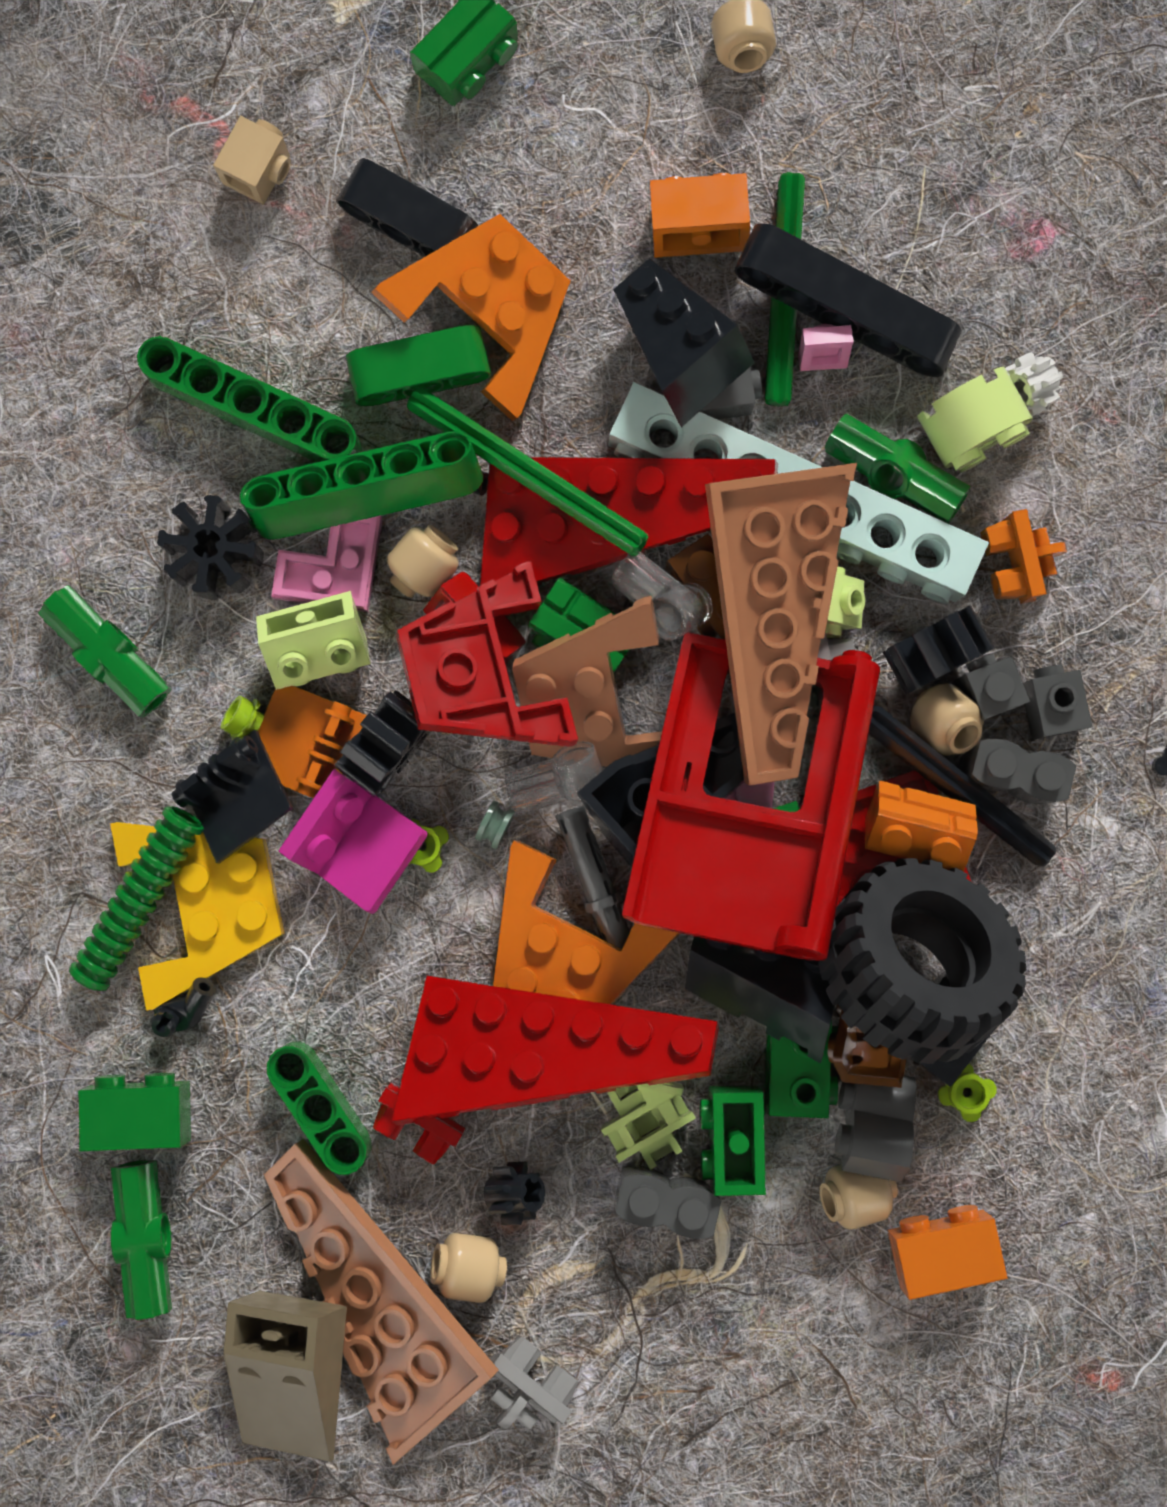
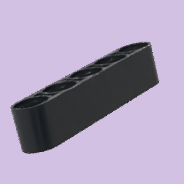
M760 223L753 227L734 270L736 276L741 281L822 324L834 326L851 325L853 340L924 376L940 377L943 375L962 332L961 327L949 317L770 224Z

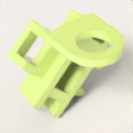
M669 1082L649 1086L647 1083L616 1088V1091L607 1092L619 1116L605 1123L601 1131L604 1137L608 1135L617 1153L615 1156L619 1163L640 1151L651 1170L657 1167L655 1161L674 1151L675 1155L683 1152L673 1131L693 1121L696 1117L692 1111L688 1110L681 1097L684 1090L682 1084ZM660 1126V1128H658V1129L654 1130L653 1132L647 1134L646 1136L642 1137V1136L645 1135L646 1133H648V1132L652 1131L653 1129H655V1128H657V1127Z

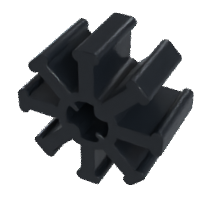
M206 495L204 500L207 503L204 524H200L197 521V514L185 502H181L172 509V514L189 528L188 536L168 534L165 530H160L157 544L170 555H174L175 552L185 553L171 565H164V570L170 578L185 587L187 580L197 573L196 584L192 585V590L204 599L217 600L218 594L215 591L218 572H222L226 576V584L236 593H242L250 586V582L232 566L234 560L254 562L257 566H261L263 564L264 551L254 541H250L249 544L237 543L250 532H257L251 519L242 509H237V515L225 523L226 513L230 512V507L219 496ZM211 539L216 543L215 546L218 550V553L212 557L207 554L208 551L205 547L207 541Z
M969 605L960 611L946 616L935 624L912 634L911 637L887 648L883 654L903 692L907 695L991 651L994 647L972 606Z
M397 690L393 693L390 691L383 697L375 713L370 711L360 723L362 729L351 740L346 742L340 752L343 754L342 757L335 763L336 769L373 797L377 793L381 794L388 787L395 773L399 774L409 762L407 758L415 749L422 745L428 736L426 730H418L412 701Z

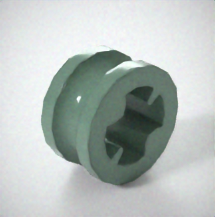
M493 800L478 828L475 839L478 841L488 839L491 842V847L497 850L516 811L511 808L504 811L499 807V802Z

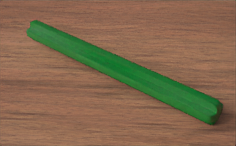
M419 387L413 391L412 396L407 401V408L412 413L443 433L458 431L466 434L470 438L476 455L629 555L637 556L642 551L648 540V535L643 530L424 388Z

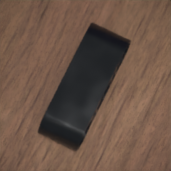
M365 158L359 160L336 199L337 204L350 216L423 257L478 226L475 220L465 212Z

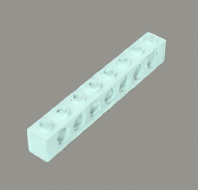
M633 382L609 434V446L615 449L614 454L618 458H694L693 454L696 451L706 448L714 451L719 459H776L778 474L822 468L815 463L702 412L697 413L681 428L665 396ZM666 429L674 435L676 442L670 447L661 448L654 445L649 436L655 430ZM850 481L846 503L849 526L841 530L837 557L853 564H860L862 560L878 567L877 574L891 582L904 584L906 580L923 588L921 591L922 595L938 603L948 604L949 600L957 602L964 597L989 542L855 481ZM874 527L887 529L893 538L892 547L882 548L877 546L871 538V529ZM917 547H927L934 552L937 560L934 568H926L918 563L915 556Z

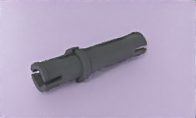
M582 805L555 815V818L563 833L568 852L587 901L583 904L586 913L592 914L600 934V939L622 949L630 934L629 927L622 916L620 902L623 898L619 890L615 891L610 880L598 842L592 831L586 808Z

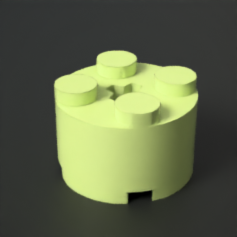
M1005 367L994 369L998 377L995 380L986 383L983 375H980L932 403L936 413L931 417L924 411L918 414L917 418L945 468L953 466L956 471L965 472L987 459L983 451L998 443L1003 448H1007L1030 435L1026 425L1033 418Z

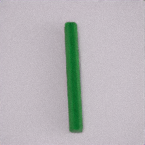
M786 172L781 174L778 181L776 227L801 239L805 177L801 173ZM771 297L765 403L769 406L784 407L788 406L792 399L797 310Z

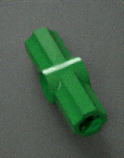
M845 414L839 420L824 447L826 453L844 464L857 463L856 471L868 477V483L872 490L892 499L902 497L948 524L955 517L970 492V485L927 461L924 451L914 441L908 439L893 441L848 414Z
M66 585L64 588L55 591L43 602V606L38 612L43 621L74 650L72 655L78 663L100 683H106L138 717L144 718L147 714L155 711L166 700L168 694L172 691L167 682L136 653L138 648L111 621L108 619L105 621L73 587Z
M145 1159L114 1165L111 1167L116 1219L112 1222L111 1249L115 1263L121 1264L126 1318L141 1320L167 1314L172 1310L167 1258H169L171 1253L172 1237L169 1218L166 1213H162L157 1160Z

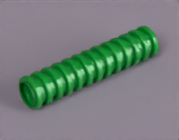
M174 806L164 807L162 811L164 819H159L154 824V828L157 831L149 833L146 837L149 843L148 846L140 847L138 851L141 856L140 859L136 858L131 863L133 871H128L124 874L123 881L125 884L117 886L115 889L117 897L110 898L107 903L109 910H105L100 914L99 917L102 923H97L93 926L92 933L94 936L86 938L84 941L86 949L79 950L76 955L78 962H73L69 966V973L79 984L95 991H106L110 987L111 982L109 978H114L118 973L116 965H122L125 962L126 955L124 952L132 950L134 947L132 939L139 938L142 933L139 927L147 925L149 922L147 914L155 912L157 908L155 900H161L164 897L163 887H169L173 882L170 875L179 872L180 865L178 862L186 860L188 857L186 849L194 847L196 843L194 835H200L204 830L201 822L187 811Z

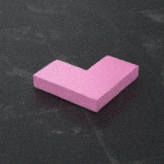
M377 516L330 527L326 556L278 549L271 597L276 600L308 603L351 591L357 611L369 612L382 517Z

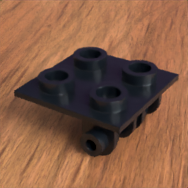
M255 729L242 739L235 737L231 740L229 747L218 755L213 754L208 758L209 764L201 763L197 767V774L193 773L186 780L180 779L176 782V789L172 792V798L177 805L182 808L187 805L192 806L197 819L204 828L203 834L218 864L293 809L259 733Z

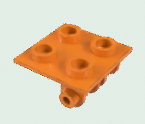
M295 686L278 690L275 688L258 733L282 785L314 798L333 769L339 771L335 768V763L343 755L340 752L346 742L360 732L362 729L360 723L367 715L355 711L344 704L330 701Z

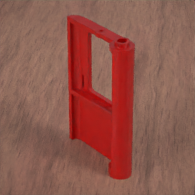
M684 632L623 906V918L649 927L785 956L815 961L827 959L880 674V666L872 661L871 655L858 650H846L842 655L836 656L832 660L817 658L816 666H819L815 686H818L823 692L821 710L802 807L796 812H788L714 797L704 792L703 783L725 679L730 669L725 639Z

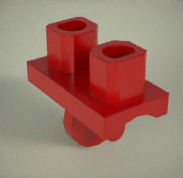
M390 1083L378 1100L382 1105L376 1116L373 1128L386 1137L396 1140L405 1124L396 1125L392 1122L399 1087ZM438 1116L414 1120L415 1124L425 1130L412 1151L434 1165L445 1154L450 1145L456 1147L465 1127L449 1117L440 1118Z

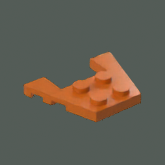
M498 214L382 281L371 293L403 322H406L436 286L510 354L480 392L513 421L523 411L571 280L501 214Z
M513 840L510 847L493 986L613 1005L628 986L681 933L634 923L623 948L620 949L537 907L536 903L557 859L521 841Z

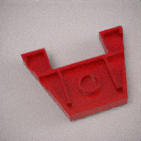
M531 561L514 567L513 572L496 581L492 579L477 588V591L455 603L450 601L397 630L396 639L418 730L565 747L576 745L578 736L567 697L525 706H516L493 618L536 610L540 607L542 601Z

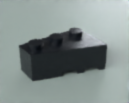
M652 259L646 260L613 289L681 428L755 363L738 324Z
M694 936L690 948L685 989L737 1018L741 1014L750 1017L766 1026V1034L777 1040L784 1036L808 1049V1057L821 1064L835 1005H832L827 995L826 988L830 984L828 980H822L819 961L805 960Z

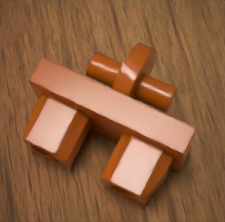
M1027 509L1013 511L1001 522L991 525L980 532L981 539L989 542L985 551L986 556L1008 552L1012 566L1011 569L996 571L991 574V584L995 599L1019 598L1020 604L1034 602L1037 597L1047 594L1043 578L1057 575L1054 557L1067 553L1065 542L1050 544L1046 527L1032 531Z

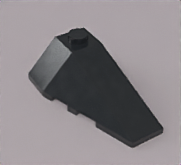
M735 712L717 719L703 783V789L706 794L724 799L744 783ZM660 743L632 756L630 754L615 760L577 792L578 797L606 839L631 867L633 866Z

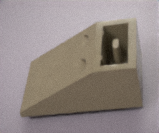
M260 1290L228 1302L223 1354L242 1443L328 1462L334 1460L347 1306Z

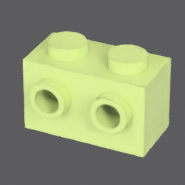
M351 591L256 616L258 644L276 690L289 686H302L312 680L337 673H350L359 667L371 664L366 635Z

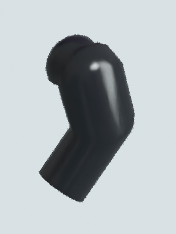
M197 978L193 981L186 996L167 1001L158 1006L150 1021L152 1031L160 1037H169L174 1032L185 1031L195 1027L202 1019L216 992L214 983L206 978Z

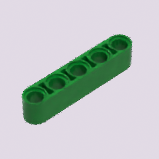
M162 336L151 337L144 341L138 350V366L150 382L159 390L312 461L321 462L362 452L361 442L355 430L343 418L172 339ZM166 356L174 357V363L168 371L163 373L155 372V365L159 359ZM207 376L218 377L217 385L212 391L208 393L197 392L198 384L203 378ZM259 396L262 398L261 405L256 411L247 414L240 412L241 403L247 397ZM296 415L305 417V425L300 431L292 434L283 432L284 423L288 418ZM343 435L349 438L348 447L343 452L332 454L326 451L328 441L334 436Z
M451 431L261 475L251 479L244 485L240 493V500L258 534L265 539L274 540L464 497L472 494L480 487L483 482V473L470 438L462 432Z

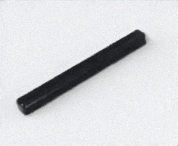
M873 706L869 735L949 798L976 805V819L1034 865L1044 867L1050 862L1051 858L1056 854V846L886 710L880 706Z

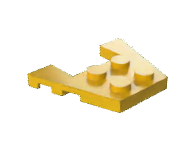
M121 822L110 823L118 867L129 866L134 859H140L141 856L138 851L141 846H148L149 843L146 837L149 833L157 831L154 826ZM203 832L200 835H194L196 840L194 847L186 849L188 857L186 860L178 862L180 870L177 874H172L188 956L138 967L146 1011L156 1009L158 1006L189 990L195 979H207L285 934L266 839L253 838L218 864L213 857Z

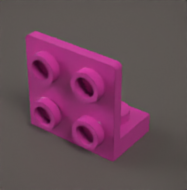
M333 769L278 851L290 861L318 874L363 910L374 914L425 841L428 833L377 795L375 797L371 796L347 776Z

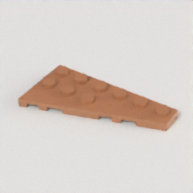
M857 463L705 484L744 782L749 786L798 778L809 722L807 712L812 685L816 684L819 666H816L821 639H824L838 567L836 556L842 527H845L848 508H846L850 481H854Z
M302 1139L294 1144L264 1174V1177L287 1229L294 1231L306 1255L302 1262L309 1278L315 1276L325 1298L322 1302L347 1306L343 1354L352 1375L360 1377L371 1401L367 1408L373 1422L377 1423L380 1421L390 1444L386 1451L394 1465L486 1384L499 1369L338 1178L325 1166L306 1140Z

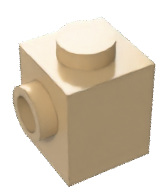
M240 115L213 166L222 184L264 205L275 184H282L287 177L291 166V159L283 139V134L277 127L262 119H258L255 123Z

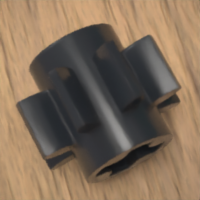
M526 1161L507 1162L506 1166L493 1167V1176L486 1181L483 1193L489 1214H501V1225H521L523 1220H535L536 1211L542 1207L545 1200V1186L540 1178V1174L527 1173L528 1164Z

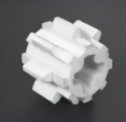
M1029 352L1016 358L1015 363L1005 369L1033 417L1046 410V406L1060 399L1059 393L1062 387L1059 385L1063 375L1062 371L1058 372L1055 367L1056 362L1050 357L1043 359L1040 356L1035 358L1033 353Z

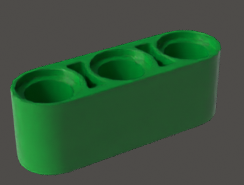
M476 325L458 326L366 346L349 352L345 357L355 404L363 407L409 399L413 391L419 387L432 394L480 383L491 376L482 331Z
M290 1042L278 1048L271 1054L267 1062V1075L271 1084L325 1166L330 1171L339 1175H349L356 1172L367 1160L372 1150V1140L367 1129L316 1052L308 1044ZM286 1053L296 1054L302 1059L304 1063L302 1077L291 1078L283 1072L281 1061ZM322 1095L330 1101L332 1113L329 1118L318 1119L310 1113L308 1108L310 1096ZM350 1137L354 1139L359 1147L358 1158L354 1160L342 1159L335 1149L337 1138Z

